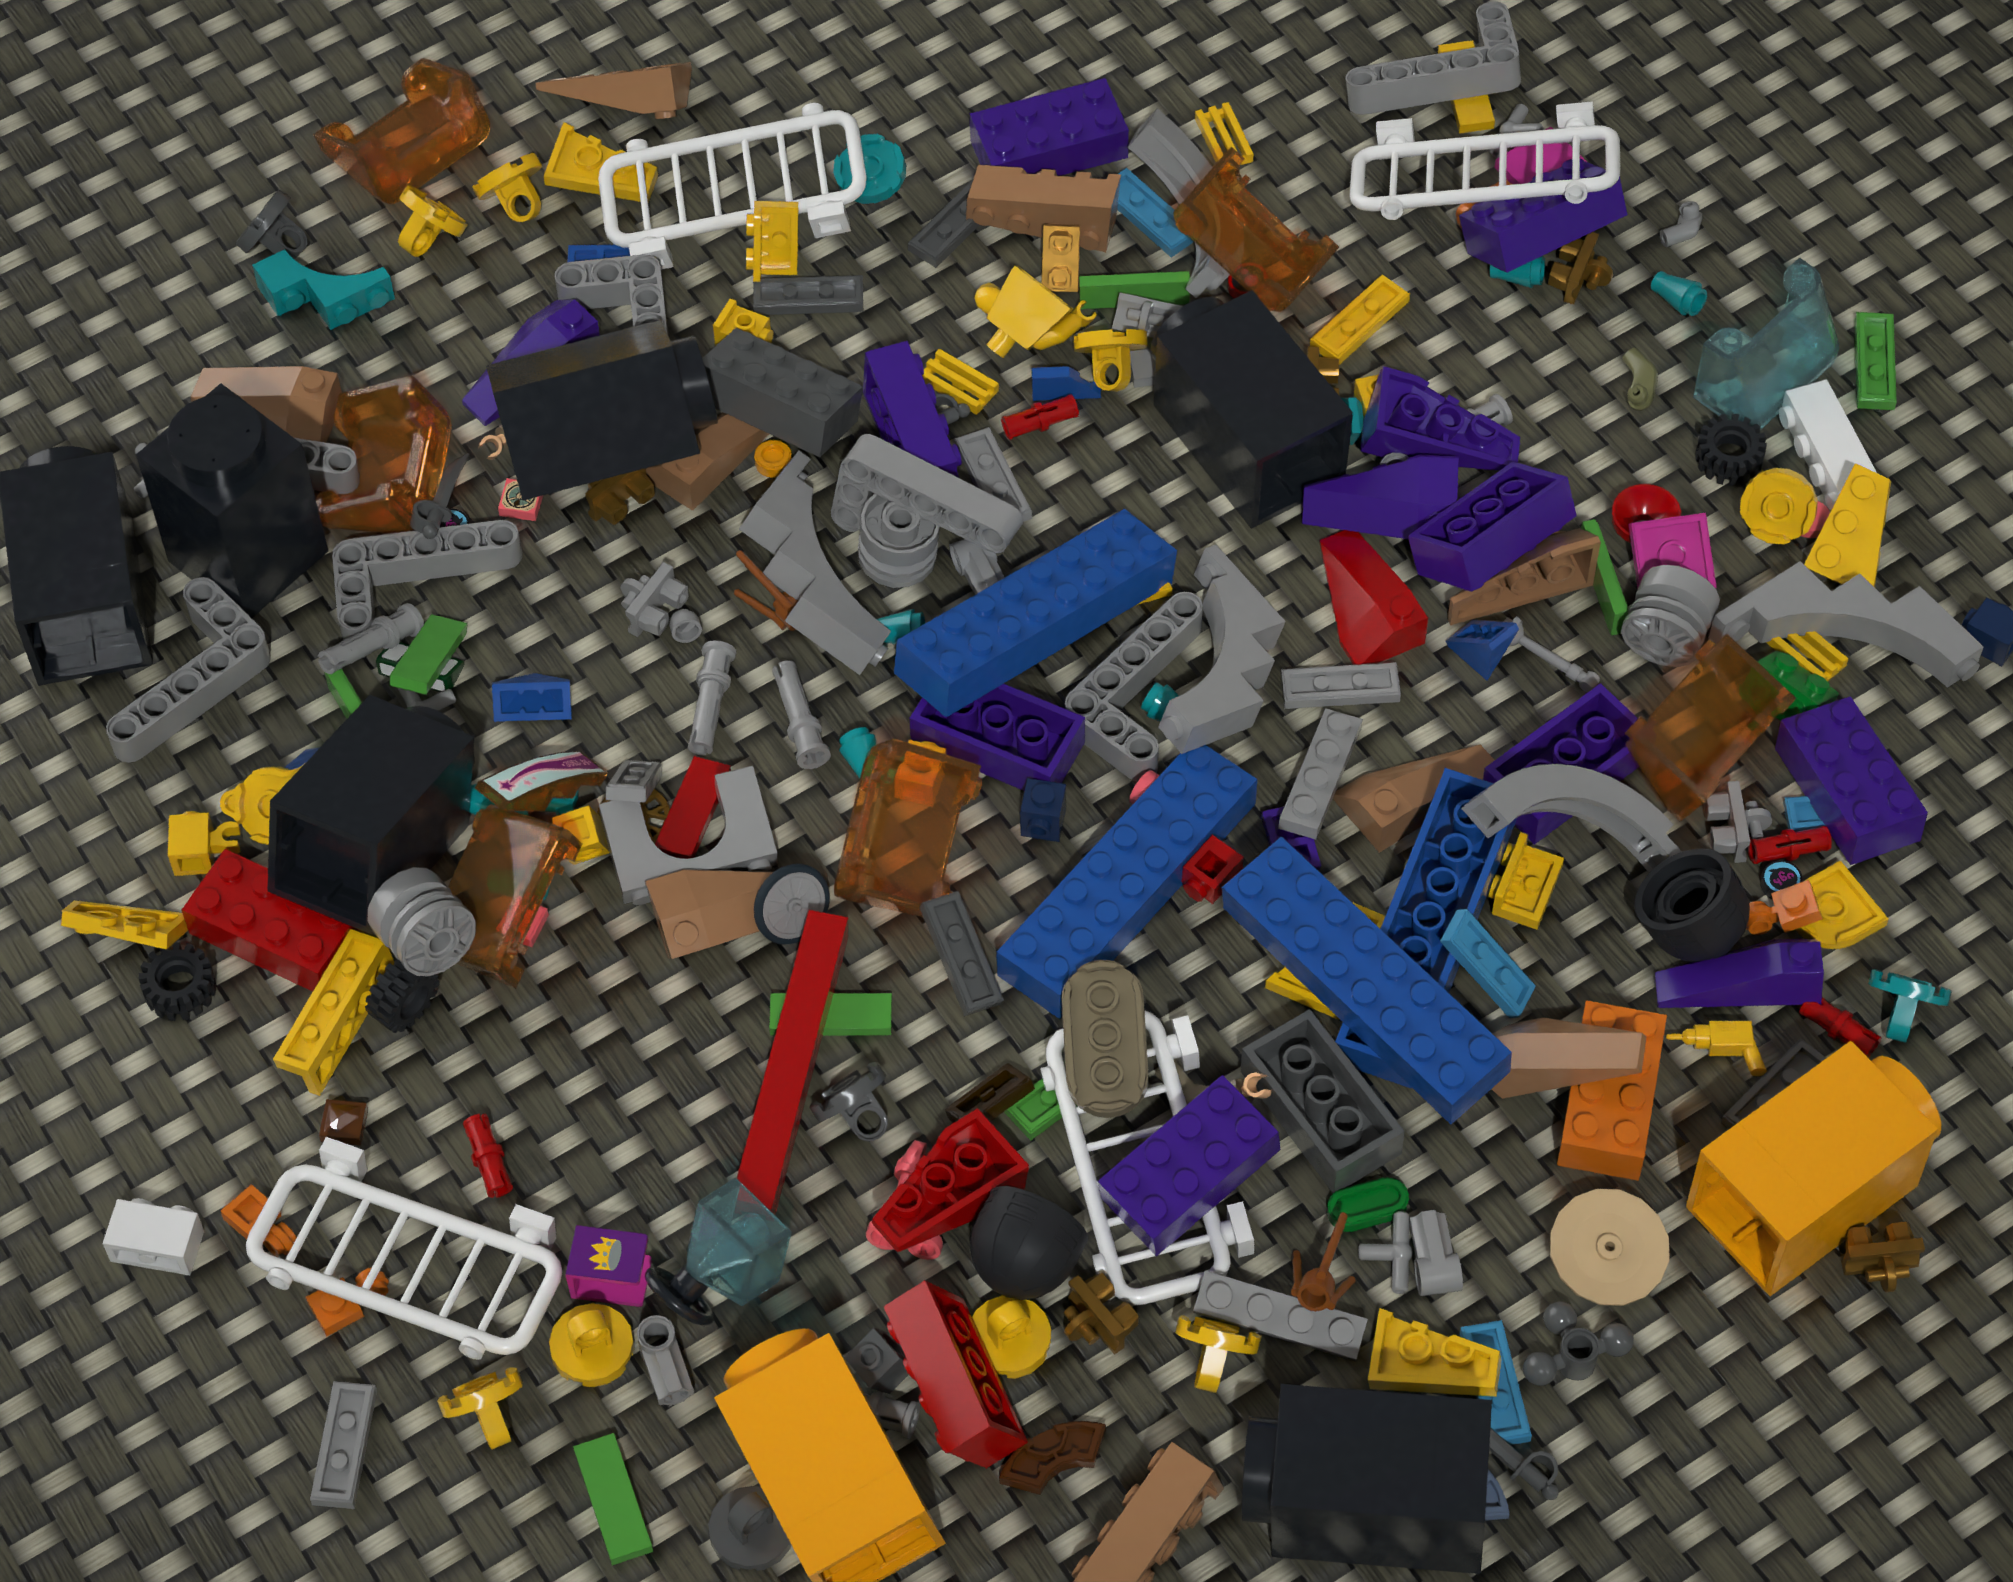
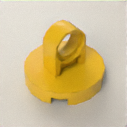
M536 153L521 156L520 158L523 163L519 166L517 163L510 164L508 162L477 181L479 184L472 186L478 199L485 200L497 195L506 214L512 220L525 222L535 219L541 210V201L529 177L542 168ZM520 195L526 196L531 203V210L525 216L519 214L515 209L516 198Z
M407 185L399 199L414 212L399 235V246L412 256L419 257L428 251L441 229L454 236L461 237L468 224L465 223L466 221L460 215L440 201L437 203L426 197L427 193Z
M1113 329L1078 333V336H1073L1075 352L1092 353L1094 382L1099 388L1107 391L1118 392L1128 386L1131 380L1130 351L1141 350L1148 346L1147 331L1126 329V336L1124 332H1113ZM1114 364L1119 370V378L1114 384L1110 385L1106 381L1105 374L1107 368Z
M1772 468L1758 473L1748 482L1741 497L1740 514L1742 519L1751 528L1750 532L1756 538L1771 544H1787L1809 531L1817 515L1818 499L1813 486L1803 475L1790 469Z
M1002 1295L986 1301L976 1309L972 1319L997 1374L1007 1375V1378L1016 1379L1031 1374L1044 1363L1051 1343V1326L1046 1313L1035 1302L1012 1299Z
M595 1303L576 1306L564 1313L553 1326L549 1339L552 1362L560 1375L567 1380L570 1378L573 1381L582 1382V1385L586 1387L606 1385L620 1377L626 1370L625 1366L629 1362L631 1354L633 1356L635 1349L631 1326L625 1317L610 1306Z
M1185 1315L1179 1316L1175 1332L1180 1337L1203 1344L1194 1387L1216 1393L1218 1390L1227 1351L1257 1354L1262 1336L1251 1331L1247 1339L1246 1336L1238 1335L1240 1329L1238 1326L1202 1317H1195L1194 1324L1192 1325L1189 1317Z
M507 1368L505 1371L507 1377L498 1379L496 1372H492L452 1389L455 1398L451 1400L448 1399L447 1395H442L437 1402L443 1417H457L475 1411L491 1450L511 1442L497 1402L522 1388L523 1382L517 1368Z

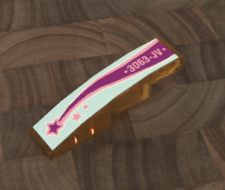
M581 751L558 752L535 757L507 767L478 781L475 789L503 811H545L552 798H573L581 785L601 786L608 772Z

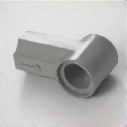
M966 539L949 544L950 555L955 569L960 576L965 575L974 595L1005 578L997 563L996 553L987 551Z
M1429 1210L1422 1211L1418 1215L1411 1217L1410 1231L1416 1256L1414 1270L1419 1295L1426 1296L1462 1291L1461 1263L1458 1254H1453L1445 1213Z
M654 1315L647 1317L639 1324L637 1337L640 1355L645 1362L659 1405L672 1406L684 1402L689 1396L694 1394V1389L675 1337L674 1326L664 1316ZM658 1335L668 1339L660 1346H651L647 1343L651 1337Z

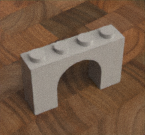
M753 766L715 775V790L725 822V831L719 843L711 851L696 858L681 859L672 857L657 848L648 834L640 802L609 801L599 804L600 818L624 904L633 902L634 905H642L651 902L645 881L680 870L768 872L772 869V866L777 865V849Z

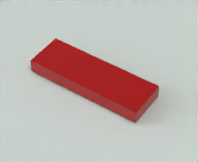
M696 756L693 757L655 842L657 848L676 858L690 859L695 857L719 803L715 790V775L731 771L730 765Z

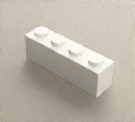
M1827 379L1785 391L1783 404L1779 409L1781 424L1785 429L1790 430L1794 438L1795 450L1800 458L1804 457L1809 467L1811 481L1814 486H1819L1825 505L1831 512L1855 463L1873 472H1876Z

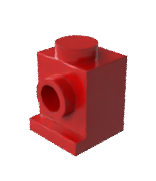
M1212 834L1183 866L1181 882L1184 883L1183 888L1185 892L1195 901L1201 902L1205 898L1211 904H1214L1222 895V887L1243 869L1244 857Z

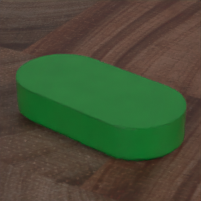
M1388 1177L1343 1188L1333 1193L1330 1197L1327 1216L1330 1223L1335 1227L1339 1215L1342 1212L1347 1213L1348 1217L1344 1232H1353L1393 1221L1394 1213L1398 1211L1406 1212L1409 1193L1402 1182Z

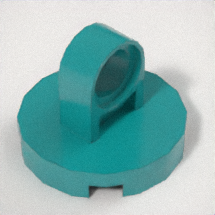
M879 134L862 135L860 137L866 170V188L855 202L871 204L888 200L900 189L906 178L907 165L900 147L896 143L893 144L885 140L884 136ZM848 148L841 153L840 157L837 154L834 160L833 173L840 191L847 189L852 183Z
M1872 969L1868 985L1896 994L1886 1031V1038L1903 1043L1907 1042L1918 1000L1942 1006H1948L1952 993L1951 989L1941 987L1938 994L1934 993L1936 987H1933L1932 983L1891 972L1888 973L1886 980L1882 979L1883 972L1881 970Z

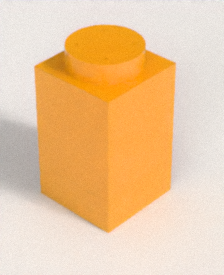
M1849 1041L1700 1150L1686 1208L1771 1297L1843 1243L1848 1229L1864 1227L1918 1186L1933 1142L1941 1133L1939 1112L1926 1088L1904 1065L1886 1056H1878L1871 1061L1852 1041Z
M795 1329L781 1333L756 1345L729 1367L724 1375V1383L728 1390L715 1396L714 1399L812 1582H879L946 1544L854 1373L830 1333L820 1338L811 1329Z

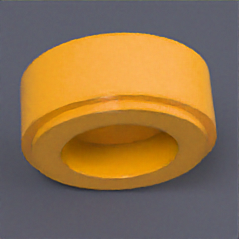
M779 440L765 441L755 450V467L763 476L776 478L791 461V449L786 443Z

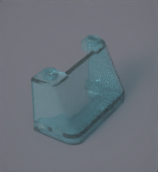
M1800 257L1784 272L1783 285L1788 291L1785 308L1751 338L1738 329L1724 328L1717 331L1704 342L1693 398L1718 416L1726 414L1727 420H1731L1732 414H1739V421L1743 422L1744 418L1748 417L1751 419V427L1757 423L1762 429L1779 414L1785 391L1812 384L1836 361L1839 341L1821 276L1813 266Z

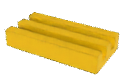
M1229 102L1222 103L1221 109L1211 106L1206 113H1203L1202 109L1195 111L1196 123L1219 171L1253 162L1254 153ZM1223 118L1225 119V121H1226V123H1227V125H1228V128H1229V130H1230V132H1231V134H1232V136H1233V138H1234V140H1235V142H1236V144H1237V146H1238V148H1239L1240 153H1241L1242 156H1239V154H1238V152H1237V150H1236V148H1235V146H1234V144H1233V141H1232V139H1231V137H1230V135H1229V133H1228V131H1227V129H1226V127H1225V125H1224V123H1223V121H1222ZM1213 121L1231 159H1225L1208 122Z
M940 348L936 351L935 358H930L926 362L924 375H922L925 384L931 383L935 391L940 394L950 395L957 404H967L970 407V411L976 415L999 391L998 382ZM934 373L939 374L940 376L944 377L945 379L951 381V382H952V385L949 384V383H947V382H945L944 380L940 379L939 377H937V376H935V375H933V374H934ZM966 390L980 399L976 400L962 391Z
M1816 631L1806 632L1805 636H1799L1797 633L1788 634L1786 639L1794 644L1807 658L1812 659L1825 670L1824 673L1781 637H1775L1771 641L1766 642L1775 651L1778 650L1793 656L1798 661V665L1811 674L1825 678L1827 681L1847 666L1848 658Z

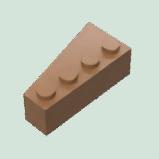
M978 165L967 197L966 220L969 218L982 226H993L1010 230L1017 234H1027L1043 238L1044 224L1080 225V247L1086 250H1097L1106 253L1116 222L1121 174H1108L1107 179L1092 178L1091 172L1077 171L1075 177L1057 176L1056 170L1042 169L1037 174H1027L1024 168Z
M1173 1442L1170 1443L1166 1450L1160 1448L1149 1462L1147 1470L1150 1473L1141 1486L1135 1484L1126 1494L1122 1503L1125 1509L1116 1521L1109 1520L1100 1531L1097 1538L1100 1544L1091 1557L1085 1555L1076 1565L1072 1573V1577L1075 1579L1073 1582H1151L1155 1574L1150 1570L1155 1562L1158 1565H1162L1169 1560L1177 1549L1180 1539L1177 1534L1182 1528L1186 1530L1189 1527L1193 1529L1203 1516L1201 1510L1206 1497L1209 1495L1216 1500L1223 1491L1224 1487L1215 1471Z

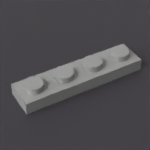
M1325 708L1280 816L1278 829L1317 839L1361 731L1363 719Z
M1206 1270L1193 1313L1352 1361L1357 1359L1368 1320L1367 1318L1337 1309L1329 1310L1326 1308L1322 1311H1310L1304 1308L1296 1297Z

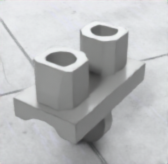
M1119 292L1112 329L1125 332L1126 329L1147 331V337L1154 338L1161 325L1183 306Z
M663 562L651 579L646 575H642L638 581L627 578L621 584L620 589L625 596L621 605L626 609V616L631 622L628 633L639 637L643 630L660 636L669 622L668 612L660 609L663 604L666 603L679 609L688 600V586L674 578L672 566Z
M1739 781L1727 782L1725 792L1708 794L1705 796L1704 812L1707 821L1724 819L1727 821V826L1711 827V850L1719 853H1732L1734 863L1746 862L1745 848L1750 845L1749 833H1751L1752 839L1763 838L1762 831L1772 824L1771 813L1766 809L1758 808L1756 801L1747 802L1745 804L1746 811L1744 810Z

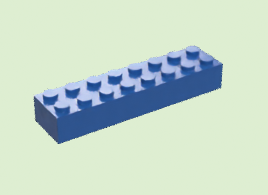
M1123 509L899 638L896 645L894 674L942 715L948 717L1154 595L1165 584L1169 582L1172 584L1177 550L1130 512Z
M1207 745L1183 754L1180 753L997 951V976L1061 1019L1063 1017L1062 991L1067 980L1077 972L1078 968L1088 962L1096 960L1114 961L1184 884L1181 882L1183 866L1212 834L1223 841L1255 806L1257 778Z
M1445 768L1381 930L1449 993L1460 963L1440 940L1456 910L1468 909L1478 920L1517 818L1487 838L1461 808L1473 797L1494 783ZM1342 1023L1335 1042L1357 1070L1412 1089L1346 1024Z
M1283 837L1276 840L1222 887L1223 908L1450 1124L1454 1123L1510 1073L1512 1052Z

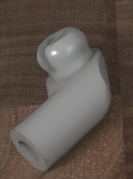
M1684 202L1679 208L1681 215L1677 225L1660 230V239L1664 247L1692 239L1698 234L1702 222V213L1699 212V205L1696 202Z

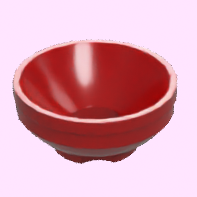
M1638 484L1624 489L1615 498L1612 506L1613 527L1617 534L1629 543H1631L1628 524L1640 520L1650 521L1681 516V508L1677 499L1669 491L1652 484Z

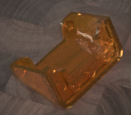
M422 58L404 72L401 86L407 101L355 137L351 129L340 122L329 123L313 135L323 153L373 197L387 204L398 203L401 201L399 197L407 185L417 189L479 146L488 137L490 121L467 73Z
M1230 147L1175 209L1173 213L1175 223L1183 234L1188 235L1248 292L1253 290L1269 311L1281 312L1297 298L1337 251L1339 246L1327 235L1319 241H1313L1307 238L1310 233L1306 230L1296 236L1244 188L1251 180L1246 174L1243 177L1240 175L1239 167L1245 159L1233 147Z
M413 375L339 394L334 413V423L336 428L349 440L348 447L356 454L360 484L357 489L348 494L337 495L333 491H323L317 495L316 502L322 525L329 529L383 533L415 531L410 526L414 504L420 500L433 501L442 478L451 435V421L447 411Z
M1725 634L1716 644L1709 639L1694 655L1698 663L1646 720L1640 716L1625 732L1630 738L1625 743L1626 747L1667 810L1679 822L1707 801L1716 790L1721 778L1757 737L1768 729L1775 717L1785 712L1796 699L1794 695L1728 634Z
M894 738L874 745L868 752L863 765L835 879V897L923 917L919 908L923 902L953 893V891H950L949 882L943 880L960 809L962 806L967 805L970 800H975L981 790L982 779L978 777L981 765Z
M490 804L486 809H480L477 812L472 824L474 832L448 885L452 894L458 897L462 904L470 910L476 922L474 940L469 950L456 964L516 989L524 973L523 969L516 966L517 954L525 955L528 949L523 945V942L554 874L562 875L564 867L559 863L563 859L575 862L583 843L563 827Z

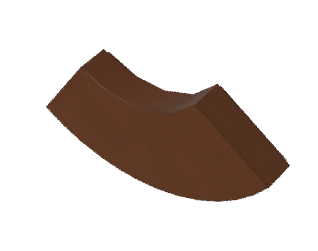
M1090 1421L1060 1423L1053 1425L1052 1429L1042 1432L1033 1438L1029 1437L1027 1439L1028 1443L1014 1451L1007 1460L999 1477V1484L1041 1495L1048 1481L1061 1471L1075 1467L1094 1468L1106 1432V1424Z

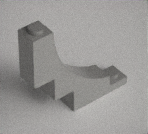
M798 451L755 504L739 530L775 555L763 573L773 584L798 600L785 619V622L860 675L868 663L876 667L888 648L883 645V642L891 631L858 603L838 579L828 563L814 529L812 518L813 488L805 483L808 475L803 472L811 459L801 451Z
M1217 545L1204 549L1194 576L1207 590L1202 604L1213 638V668L1198 685L1186 693L1169 700L1158 726L1165 737L1172 742L1181 754L1253 726L1264 701L1255 690L1264 687L1275 662L1267 650L1275 647L1286 622Z
M1801 561L1714 616L1708 637L1718 648L1730 640L1737 641L1741 639L1748 631L1760 643L1769 642L1775 637L1787 638L1789 634L1797 633L1799 636H1805L1806 632L1816 631L1821 636L1859 640L1897 653L1916 663L1937 678L1947 688L1960 679L1962 681L1968 680L1977 672L1980 666L1978 661L1984 648L1920 586L1891 604L1860 573L1831 591Z

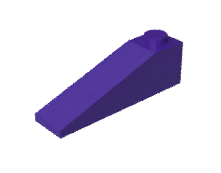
M575 299L556 300L527 319L491 364L600 336L598 321ZM487 369L462 399L463 405L484 426L500 417Z
M1382 367L1363 422L1361 452L1383 458L1390 453H1402L1409 458L1417 455L1458 456V467L1500 471L1511 462L1518 463L1520 436L1483 414L1474 415L1458 405V399L1451 395L1445 398L1427 387L1429 382L1423 378L1389 367Z
M1417 455L1399 463L1387 466L1383 464L1373 467L1369 471L1354 475L1346 474L1305 485L1302 524L1408 539V535L1457 501L1458 456Z
M1815 938L1773 939L1727 952L1716 959L1690 962L1655 972L1657 1008L1802 1005L1804 1002H1817L1821 1004L1824 969L1820 941Z

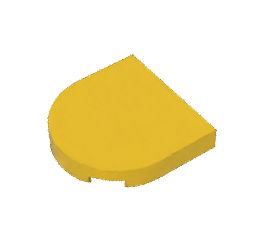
M1841 860L1806 879L1810 881L1814 889L1823 919L1797 928V932L1803 938H1815L1820 941L1822 948L1842 949L1854 945L1887 926L1889 918Z

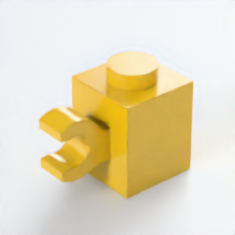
M188 811L179 815H169L168 858L174 876L207 874L214 864L215 854L222 853L224 849L236 854L240 853L238 840H226L229 836L241 835L239 824L233 821L224 822L214 831L209 812Z

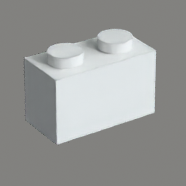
M139 1198L132 1199L131 1201L117 1199L103 1240V1246L110 1262L190 1276L204 1229L198 1213L185 1206L175 1205L167 1208L155 1206L150 1201Z

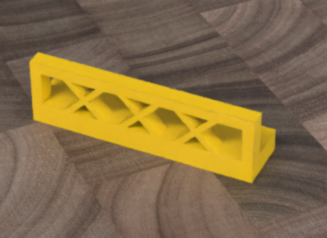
M353 929L349 930L273 1058L277 1068L302 1076L308 1091L312 1094L320 1096L368 1015V1012L365 1010V1006L368 1003L365 1001L366 997L372 994L369 991L371 986L378 983L376 978L380 973L384 975L386 972L385 967L388 964L394 965L395 963L389 948L379 938Z

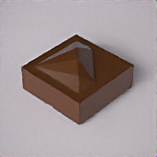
M326 1099L319 1132L320 1141L324 1142L325 1138L329 1137L348 1145L361 1146L368 1114L367 1103Z

